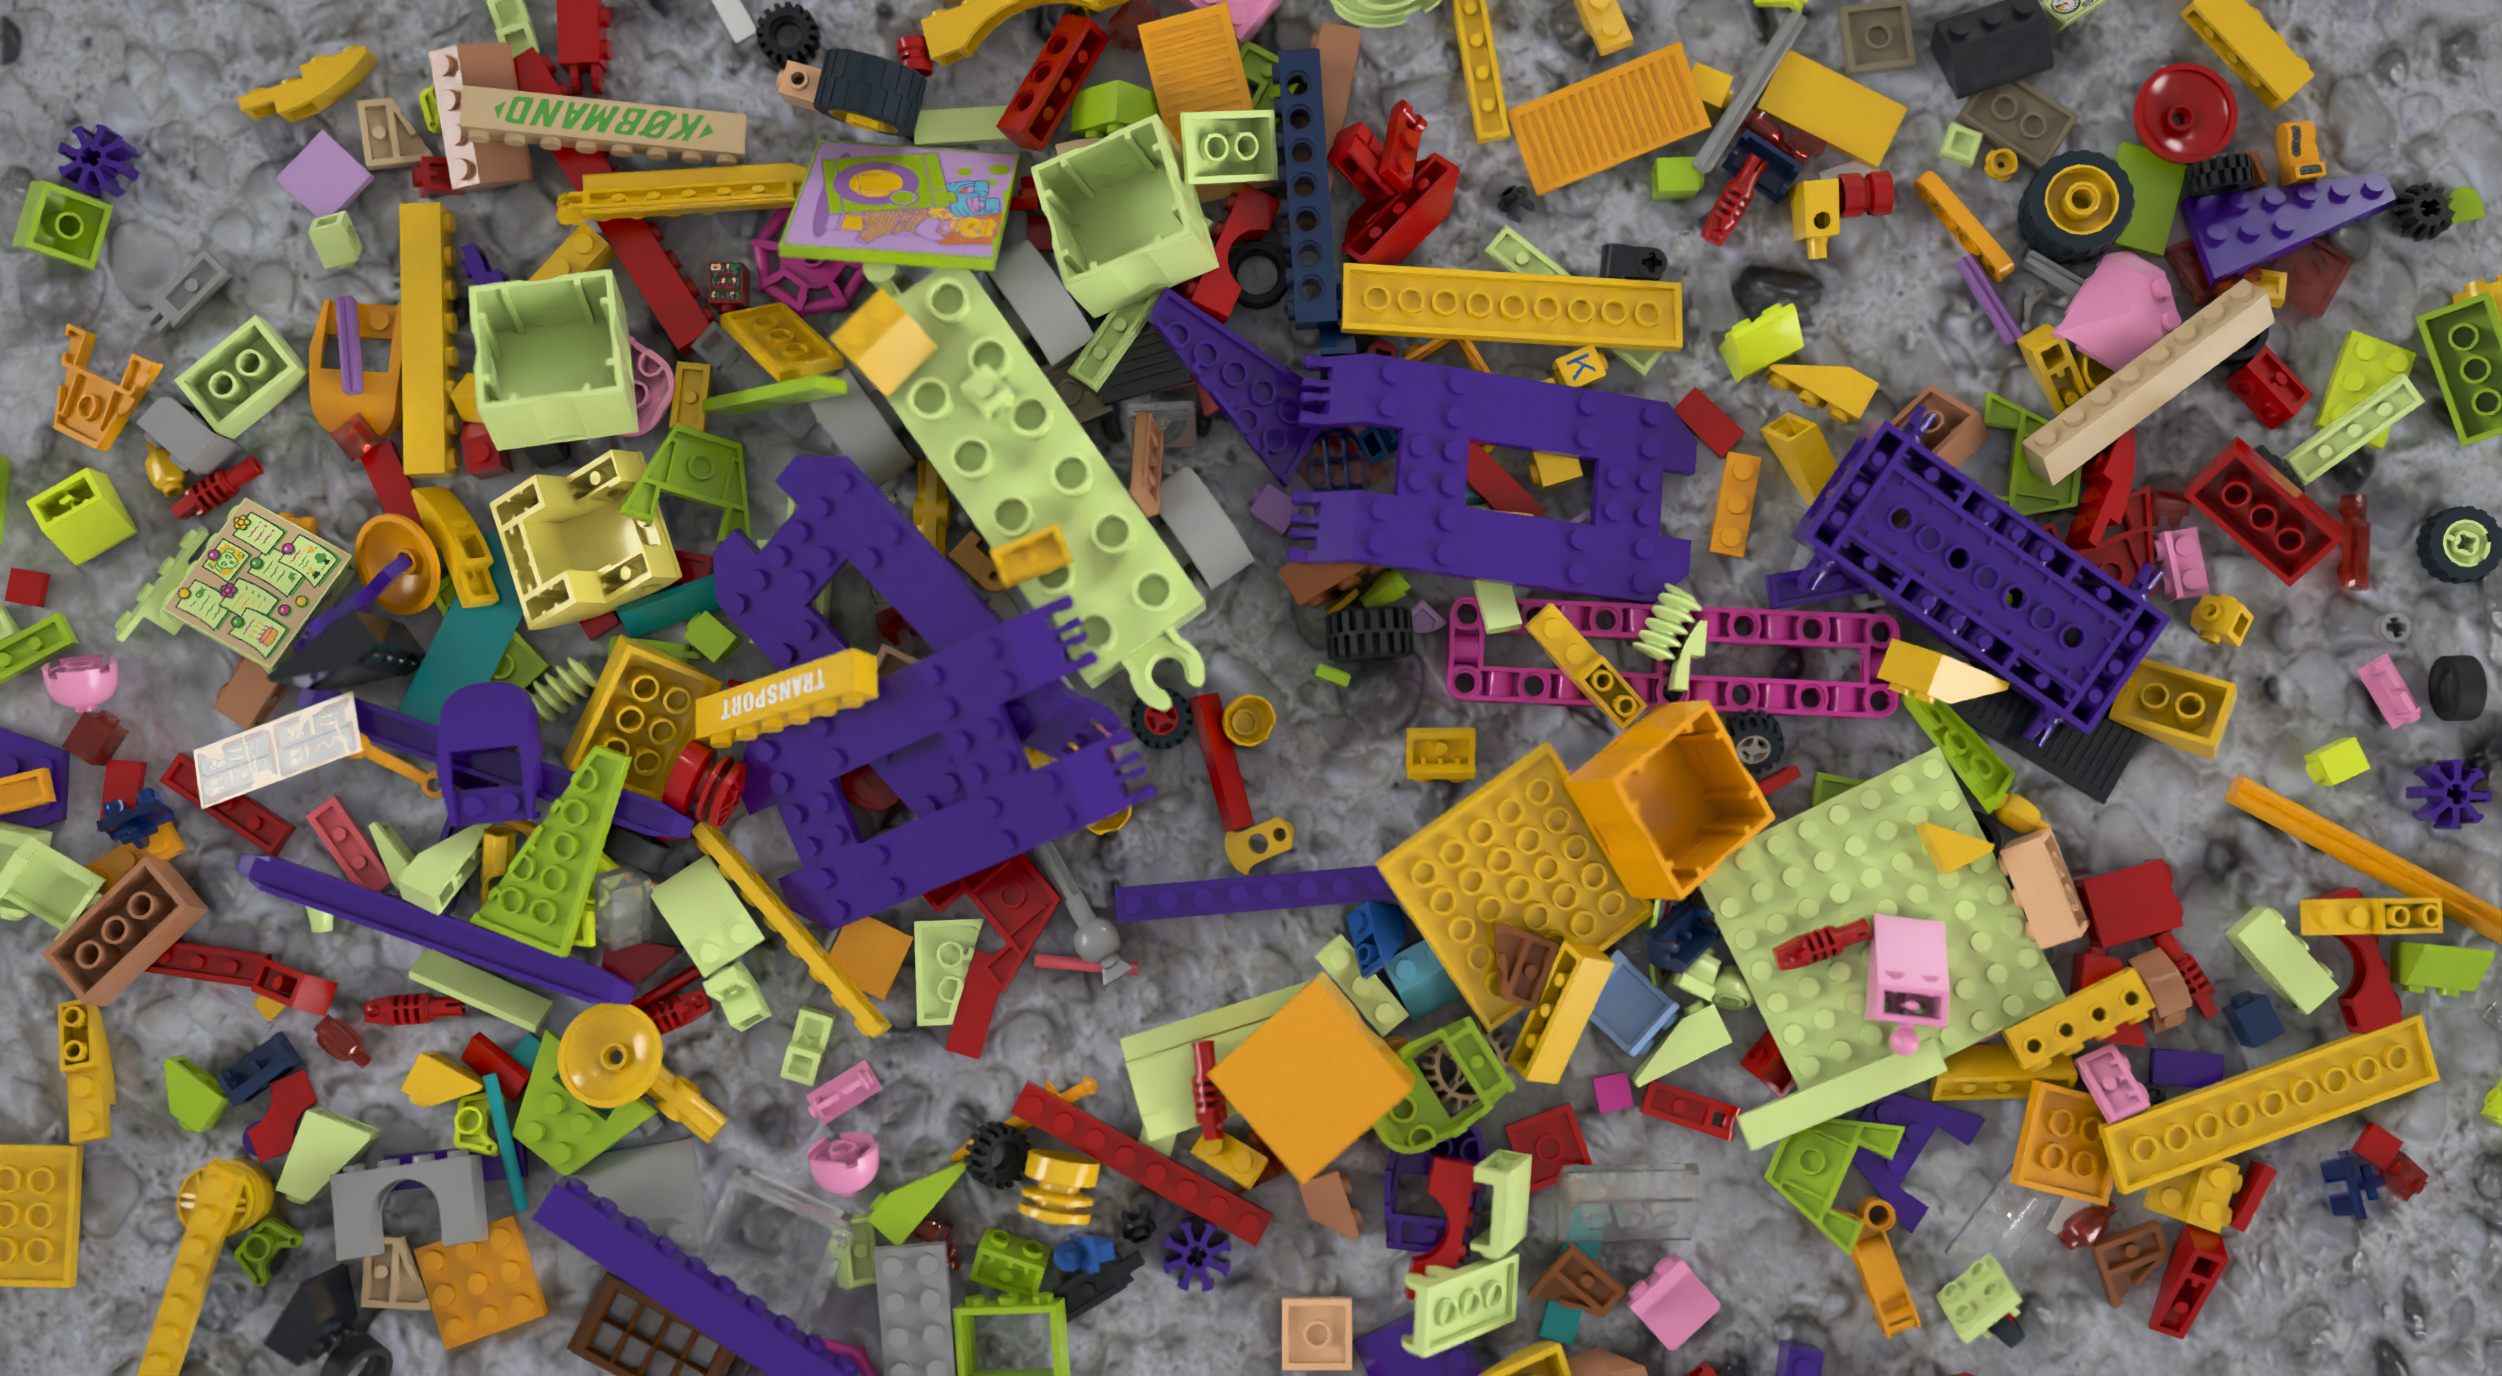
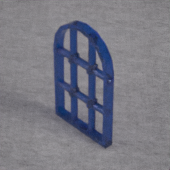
M1331 429L1322 432L1314 439L1310 447L1308 461L1312 492L1349 491L1356 489L1367 491L1364 465L1365 456L1359 441L1353 434L1342 429ZM1332 433L1341 434L1343 456L1331 457L1328 449L1327 435ZM1346 436L1351 438L1357 445L1360 455L1350 456V452L1348 453ZM1322 438L1324 458L1312 459L1313 449ZM1360 460L1361 484H1353V481L1350 480L1349 461ZM1341 462V465H1344L1345 485L1334 486L1331 479L1330 463ZM1313 464H1323L1322 466H1325L1327 487L1315 488ZM1313 507L1314 516H1316V507Z

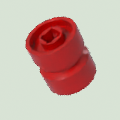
M1888 170L1872 171L1870 174H1866L1864 178L1860 173H1845L1837 176L1839 181V218H1858L1863 215L1864 211L1868 216H1884L1892 212L1894 186L1892 176Z

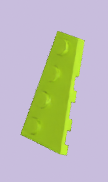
M450 573L440 581L439 591L434 600L444 618L457 594ZM516 629L490 682H510L528 691L533 686V682L535 680L538 681L552 666Z
M1911 690L1908 696L1901 694L1899 699L1903 702L1906 709L1913 715L1933 743L1940 747L1944 757L1989 814L1999 807L2016 773L1946 702L1935 699L1933 705L1913 698L1915 692Z

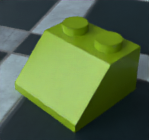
M44 180L31 181L11 246L45 258L94 270L113 205Z
M2391 941V976L2389 980L2390 983L2402 984V991L2425 993V987H2436L2437 995L2460 997V990L2475 991L2495 958V951Z

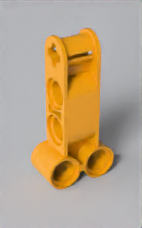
M1867 1195L1862 1197L1856 1204V1213L1852 1214L1845 1208H1832L1864 1224L1851 1256L1884 1337L1890 1340L1891 1335L1913 1326L1916 1329L1921 1328L1918 1314L1885 1232L1895 1222L1896 1215L1893 1207L1878 1196ZM1880 1205L1882 1208L1880 1218L1871 1222L1869 1220V1211L1872 1207Z

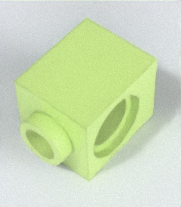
M346 210L312 220L308 234L325 269L335 266L338 269H344L358 261L363 246Z

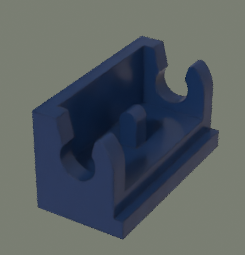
M1746 129L1721 167L1737 177L1749 157V153L1766 161L1769 165L1766 166L1754 189L1778 204L1804 166Z
M1686 898L1680 901L1645 935L1649 964L1683 974L1720 937L1719 928L1712 924H1706L1701 919V916L1711 919L1715 915L1714 912L1706 907L1690 903V900Z
M280 1031L233 1067L224 1071L217 1077V1081L230 1099L231 1105L235 1107L249 1103L268 1089L270 1083L280 1080L304 1061L285 1034Z

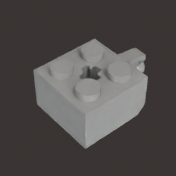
M148 390L137 406L142 416L136 423L146 431L143 437L159 449L164 447L171 453L168 457L169 460L183 471L189 469L200 477L203 474L212 475L219 469H226L244 449L235 439L233 440L216 433L197 408L195 409L176 401L172 397H160Z

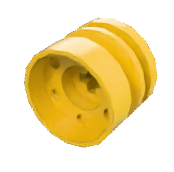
M1030 1149L1024 1174L1038 1180L1039 1184L1022 1187L1021 1194L1032 1199L1020 1200L1018 1211L1021 1214L1036 1218L1038 1221L1054 1225L1089 1224L1092 1213L1081 1207L1093 1206L1094 1198L1080 1192V1188L1096 1187L1101 1162L1075 1153L1048 1149Z
M234 1158L225 1160L248 1172L226 1237L256 1226L265 1219L273 1205L275 1192L272 1178L263 1166L251 1159ZM207 1166L198 1168L187 1176L179 1188L176 1206L179 1219L185 1228L187 1227Z

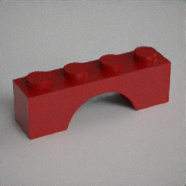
M1246 183L1243 184L1238 193L1231 192L1223 210L1228 212V215L1224 222L1218 220L1211 234V239L1215 240L1213 247L1219 268L1200 275L1198 280L1192 278L1184 294L1185 297L1189 298L1188 301L1223 325L1229 318L1242 289L1233 278L1229 269V249L1241 242L1261 241L1268 231L1281 203L1279 200Z
M2339 887L2305 899L2365 897L2358 891L2357 887ZM2378 934L2332 935L2347 947L2353 960L2352 980L2348 988L2337 998L2348 1031L2365 1034L2403 1022L2400 1012L2402 1011L2401 1000L2392 989L2389 980L2391 976L2390 968L2381 957L2377 946L2379 944Z
M1436 1153L1432 1154L1426 1189L1444 1207L1447 1217L1446 1229L1441 1241L1432 1250L1421 1255L1411 1256L1408 1273L1428 1277L1426 1266H1442L1456 1270L1457 1262H1464L1467 1242L1462 1241L1464 1228L1470 1229L1474 1214V1207L1469 1206L1472 1193H1478L1480 1182L1473 1181L1474 1167L1476 1166L1474 1161ZM1405 1285L1406 1299L1416 1300V1291Z

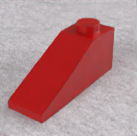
M2188 1223L2186 1224L2171 1251L2148 1323L2149 1329L2182 1340L2184 1339L2229 1261L2221 1234Z

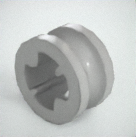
M2400 612L2379 616L2373 626L2376 638L2385 644L2406 640L2412 630L2409 618ZM2386 624L2398 625V632L2387 631Z

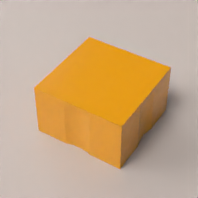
M1709 700L1657 704L1563 781V784L1631 898L1682 900L1710 876L1727 855L1743 847L1776 818L1754 778L1740 762L1733 742Z
M1323 970L1288 1000L1265 1024L1254 1030L1220 1060L1207 1074L1302 1185L1309 1181L1412 1091L1416 1076L1388 1044L1366 1026L1353 1004Z

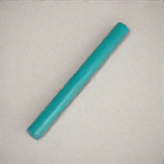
M495 1072L484 1075L482 1078L514 1211L520 1212L529 1209L497 1073Z

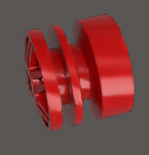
M693 739L687 744L675 762L664 788L662 802L683 814H687L698 803L695 813L696 820L704 822L708 819L709 826L720 829L741 801L746 785L748 763L739 760L734 764V757L726 754L715 766L717 749Z

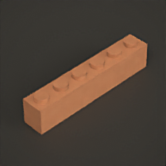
M1322 22L1320 33L1313 32L1310 49H1320L1326 153L1328 156L1331 147L1334 146L1333 142L1336 134L1344 127L1362 29ZM1297 117L1302 118L1301 129L1309 124L1305 118ZM1304 150L1297 151L1295 155V160L1300 163L1307 162L1311 158V155ZM1327 160L1330 198L1335 167ZM1300 184L1295 188V192L1300 196L1306 197L1313 193V189L1307 184ZM1281 203L1278 207V216H1281ZM1307 217L1301 218L1297 222L1298 227L1305 231L1311 230L1316 226L1315 222ZM1283 219V228H1289L1288 219Z

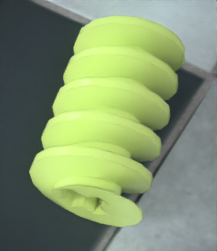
M1665 583V588L1670 594L1660 593L1658 596L1659 601L1664 606L1654 605L1651 611L1657 618H1646L1645 624L1650 630H1640L1638 636L1644 643L1633 642L1632 644L1638 651L1659 661H1663V659L1675 660L1676 657L1669 648L1682 647V644L1676 639L1677 634L1688 636L1689 632L1682 626L1683 622L1694 624L1696 620L1689 614V611L1702 610V607L1695 601L1696 599L1693 596Z
M570 656L567 657L570 667L568 670L560 665H556L557 678L546 672L544 677L547 685L543 686L535 680L533 686L536 693L532 694L527 691L535 703L539 723L545 728L547 725L545 719L550 722L556 721L558 718L557 711L562 714L567 713L569 710L568 703L578 705L580 703L579 694L583 697H589L592 693L590 686L596 687L599 678L585 660L581 659L577 662Z

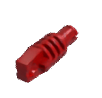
M1749 153V157L1735 180L1731 179L1730 182L1726 183L1714 207L1710 210L1700 234L1705 240L1718 247L1723 244L1738 225L1739 220L1754 198L1755 192L1752 191L1766 166L1769 165V163L1752 153Z
M249 455L228 470L219 469L212 475L184 491L185 496L171 505L170 509L175 517L181 520H187L196 514L198 517H203L213 511V509L221 506V504L237 496L238 492H240V487L257 476L264 474V469L254 456Z
M1860 918L1857 921L1837 928L1833 925H1826L1812 932L1809 931L1803 935L1795 936L1772 949L1776 966L1781 971L1810 966L1813 963H1819L1833 956L1836 957L1844 951L1845 947L1872 939V933L1866 932L1871 930L1865 918Z
M2172 930L2153 934L2150 940L2156 948L2160 947L2180 972L2188 988L2192 1006L2196 1005L2202 1016L2207 1020L2219 1014V1010L2210 997L2216 991L2193 955L2183 951L2172 934Z
M701 989L677 995L647 1008L644 1012L652 1019L658 1028L660 1036L692 1023L713 1010V1006L706 990Z
M429 993L391 995L365 1001L364 1021L369 1024L392 1026L428 1024L434 1018L464 1017L466 1008H461V1005H466V1003L451 996L434 997Z
M1214 1040L1194 1042L1191 1044L1196 1074L1193 1075L1191 1081L1193 1084L1197 1124H1202L1205 1141L1224 1139L1223 1120L1228 1119L1227 1106L1225 1104L1226 1098L1223 1092L1207 1075L1216 1065Z

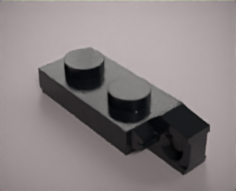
M1139 1250L1123 1259L1117 1252L1115 1253L1114 1260L1098 1263L1100 1272L1089 1274L1082 1271L1050 1291L1053 1293V1297H1065L1066 1324L1122 1291L1128 1286L1127 1284L1134 1280L1131 1272L1143 1266L1145 1262Z

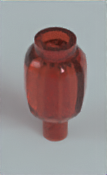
M1751 108L1740 125L1741 134L1743 135L1746 129H1748L1789 156L1793 148L1784 141V132L1780 125L1765 111Z
M328 1014L314 1027L313 1030L318 1034L316 1037L318 1044L334 1058L340 1061L353 1060L361 1069H364L372 1061V1058L363 1051L362 1038L345 1020L333 1018Z
M2109 1200L2108 1207L2103 1205L2099 1207L2085 1206L2076 1211L2064 1221L2062 1230L2058 1233L2060 1241L2069 1250H2074L2076 1247L2085 1248L2090 1246L2107 1231L2109 1226L2108 1218L2118 1211L2116 1205Z

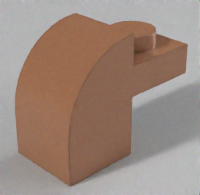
M2157 947L2128 959V967L2136 969L2156 1006L2147 1011L2149 1014L2147 1022L2151 1030L2157 1034L2186 1022V1008L2192 1006L2191 997L2180 972L2163 950Z

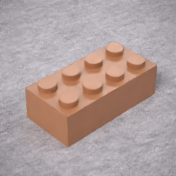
M145 856L49 946L42 955L83 1005L107 1007L210 909L168 860Z

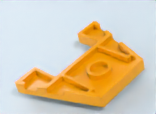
M67 323L65 336L70 337L69 353L63 352L61 365L67 367L65 385H58L53 429L94 449L108 452L158 376L163 365L144 356L131 353L121 384L115 383L86 369L98 335L79 326Z

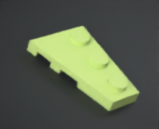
M984 918L914 921L917 1026L953 1024Z

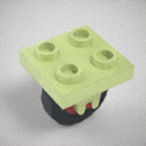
M1990 1253L1974 1262L1968 1270L1954 1281L1946 1284L1935 1295L1957 1335L1966 1344H1969L1980 1334L1987 1339L1995 1334L2005 1345L2013 1348L2025 1338L2021 1326L2015 1319L2021 1313L2016 1306L2023 1300L1999 1262Z

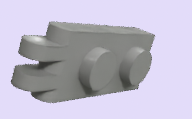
M203 249L151 301L150 306L153 310L146 316L145 320L151 326L156 325L155 330L160 335L166 334L172 327L175 330L180 329L233 275L208 251Z

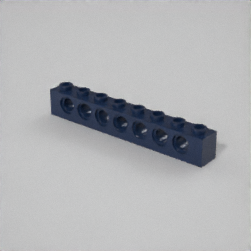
M1320 49L1278 51V63H1272L1273 84H1279L1280 97H1274L1275 118H1282V130L1276 131L1277 152L1284 151L1285 163L1278 164L1279 185H1286L1287 198H1280L1281 218L1288 219L1289 232H1283L1284 253L1291 254V266H1285L1286 287L1293 286V300H1287L1288 321L1295 320L1296 331L1337 328L1338 317ZM1298 83L1302 84L1307 90L1301 95H1295L1288 88L1292 84ZM1296 117H1303L1309 124L1305 128L1297 129L1290 122ZM1299 150H1304L1311 155V158L1307 162L1300 163L1293 158V154ZM1300 184H1307L1312 187L1313 193L1303 197L1295 192V188ZM1307 217L1311 218L1316 226L1311 230L1305 231L1298 227L1297 222L1301 218ZM1305 251H1311L1317 255L1318 260L1314 264L1307 265L1300 261L1299 256ZM1307 285H1314L1320 290V295L1314 299H1309L1303 296L1301 290Z

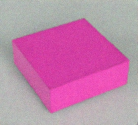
M1626 1071L1591 1078L1599 1113L1634 1107Z

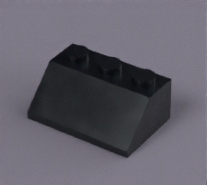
M2003 0L1936 22L1930 49L1957 100L2053 69L2054 67L2047 16L2038 0Z
M340 1264L302 1281L262 1345L295 1366L300 1367L312 1360L317 1361L325 1353L330 1354L336 1346L347 1338L352 1337L355 1332V1328L352 1325L358 1317V1311L348 1267Z

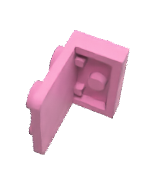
M1675 1252L1671 1256L1661 1259L1653 1268L1654 1272L1645 1280L1641 1279L1636 1282L1627 1292L1628 1296L1623 1299L1664 1346L1671 1351L1680 1347L1720 1309V1302Z

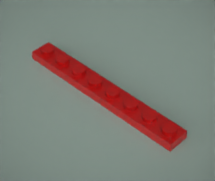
M1030 1080L1026 1082L1010 1112L1255 1247L1273 1217L1272 1212Z

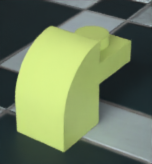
M740 961L731 966L716 970L709 977V980L702 983L707 995L720 1002L730 1026L741 1032L772 1016L758 984L749 970Z

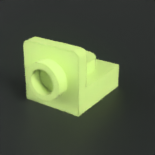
M987 363L959 386L988 421L994 416L996 419H999L1009 412L1013 407L1011 402L1016 398L1011 389L1002 382Z

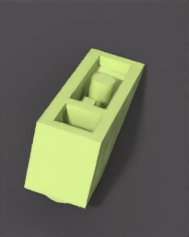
M497 823L472 825L419 853L411 864H406L399 873L397 882L402 899L439 916L481 863L483 830L491 826H497Z
M1702 999L1683 1007L1685 1013L1677 1017L1630 1077L1633 1085L1639 1088L1732 1042L1713 1003H1703Z

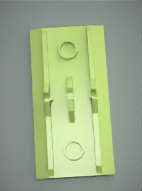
M1311 980L1120 1038L1123 1057L1148 1141H1154L1202 1125L1201 1123L1197 1124L1191 1079L1196 1074L1191 1043L1214 1040L1217 1064L1247 1038L1253 1030L1260 1028L1273 1017L1288 1000ZM1225 1096L1227 1117L1239 1114L1240 1112Z

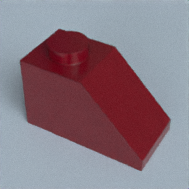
M618 937L606 938L602 968L632 984L643 983L682 953L683 946Z

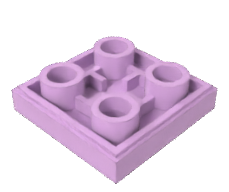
M321 130L275 179L318 218L344 211L375 177L329 134Z

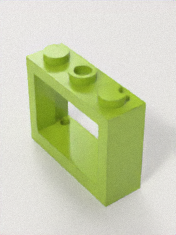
M1041 1292L1033 1294L1032 1298H1019V1294L1009 1293L998 1296V1299L986 1300L985 1295L978 1294L964 1297V1300L953 1309L958 1376H1070L1065 1297H1053L1051 1292ZM1049 1313L1053 1368L978 1370L975 1315Z

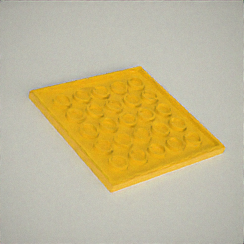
M1547 741L1374 863L1488 1033L1525 1008L1524 1006L1504 1000L1499 996L1493 926L1495 920L1556 941L1560 944L1557 951L1558 954L1564 940L1595 945L1603 952L1654 914L1655 906L1650 899L1631 898L1563 784V781L1571 775L1552 745Z

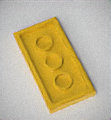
M1789 49L1773 73L1755 111L1876 170L1908 108Z
M776 302L720 315L721 327L778 382L844 368V357L784 303Z

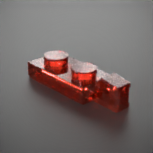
M2363 494L2341 495L2338 512L2343 518L2344 540L2339 543V546L2342 548V562L2337 567L2338 580L2341 582L2342 588L2353 591H2367L2369 589L2371 523L2367 522V496Z

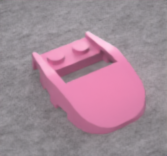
M629 336L639 432L617 436L636 439L648 435L659 425L673 399L676 381L673 371L661 356L651 349L644 347L634 337Z

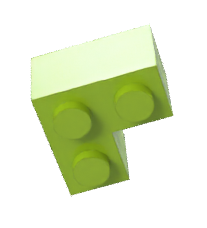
M1119 79L1080 90L1072 102L1071 133L1084 136V139L1105 138L1112 132L1154 114H1157L1161 119L1155 93Z

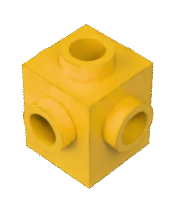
M2204 593L2199 604H2196L2191 612L2189 624L2199 634L2198 638L2205 643L2218 646L2219 642L2240 647L2254 616L2242 603H2239L2236 598L2230 595L2219 593L2216 597Z

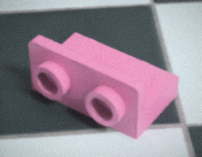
M2197 527L2176 531H2163L2153 535L2154 559L2157 562L2158 571L2164 573L2163 577L2157 582L2158 590L2164 596V601L2170 602L2203 596L2204 593L2210 594Z
M2114 1043L2081 1056L2073 1062L2109 1124L2145 1111L2150 1107L2146 1088L2140 1082H2136L2130 1071L2131 1066L2128 1058L2123 1052L2117 1050Z

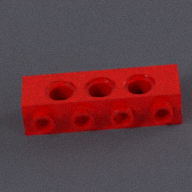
M1064 13L996 127L1016 146L1042 152L1110 38L1091 18Z

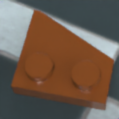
M1495 920L1493 926L1499 996L1504 1000L1535 1010L1560 944L1554 940Z
M2154 1219L2089 1243L2108 1304L2114 1309L2124 1303L2121 1298L2135 1284L2139 1287L2149 1277L2150 1272L2154 1268L2159 1267L2170 1256L2160 1223Z
M1573 1242L1564 1249L1528 1289V1296L1532 1299L1538 1300L1540 1297L1559 1302V1306L1570 1309L1579 1308L1588 1314L1604 1317L1626 1293V1287Z

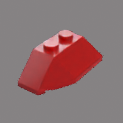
M1436 152L1427 156L1425 160L1416 161L1411 189L1401 194L1395 191V194L1374 204H1370L1366 200L1348 218L1344 243H1342L1341 247L1342 252L1359 264H1401L1448 216L1460 173L1458 166Z

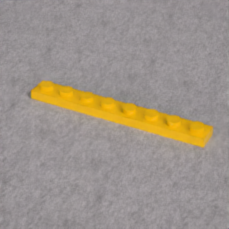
M699 822L691 831L697 838L695 841L697 847L704 854L712 855L720 864L718 866L720 873L727 880H734L742 889L740 892L742 898L752 907L757 906L765 915L763 917L764 923L776 933L779 931L787 940L785 943L787 949L795 957H802L810 966L808 969L810 975L818 983H825L833 992L831 998L835 1004L843 1010L847 1009L855 1017L854 1024L857 1029L865 1036L870 1035L872 1038L882 1036L892 1027L890 1022L719 829L709 826L708 822Z
M217 1157L207 1165L137 1376H179L248 1174L247 1171Z

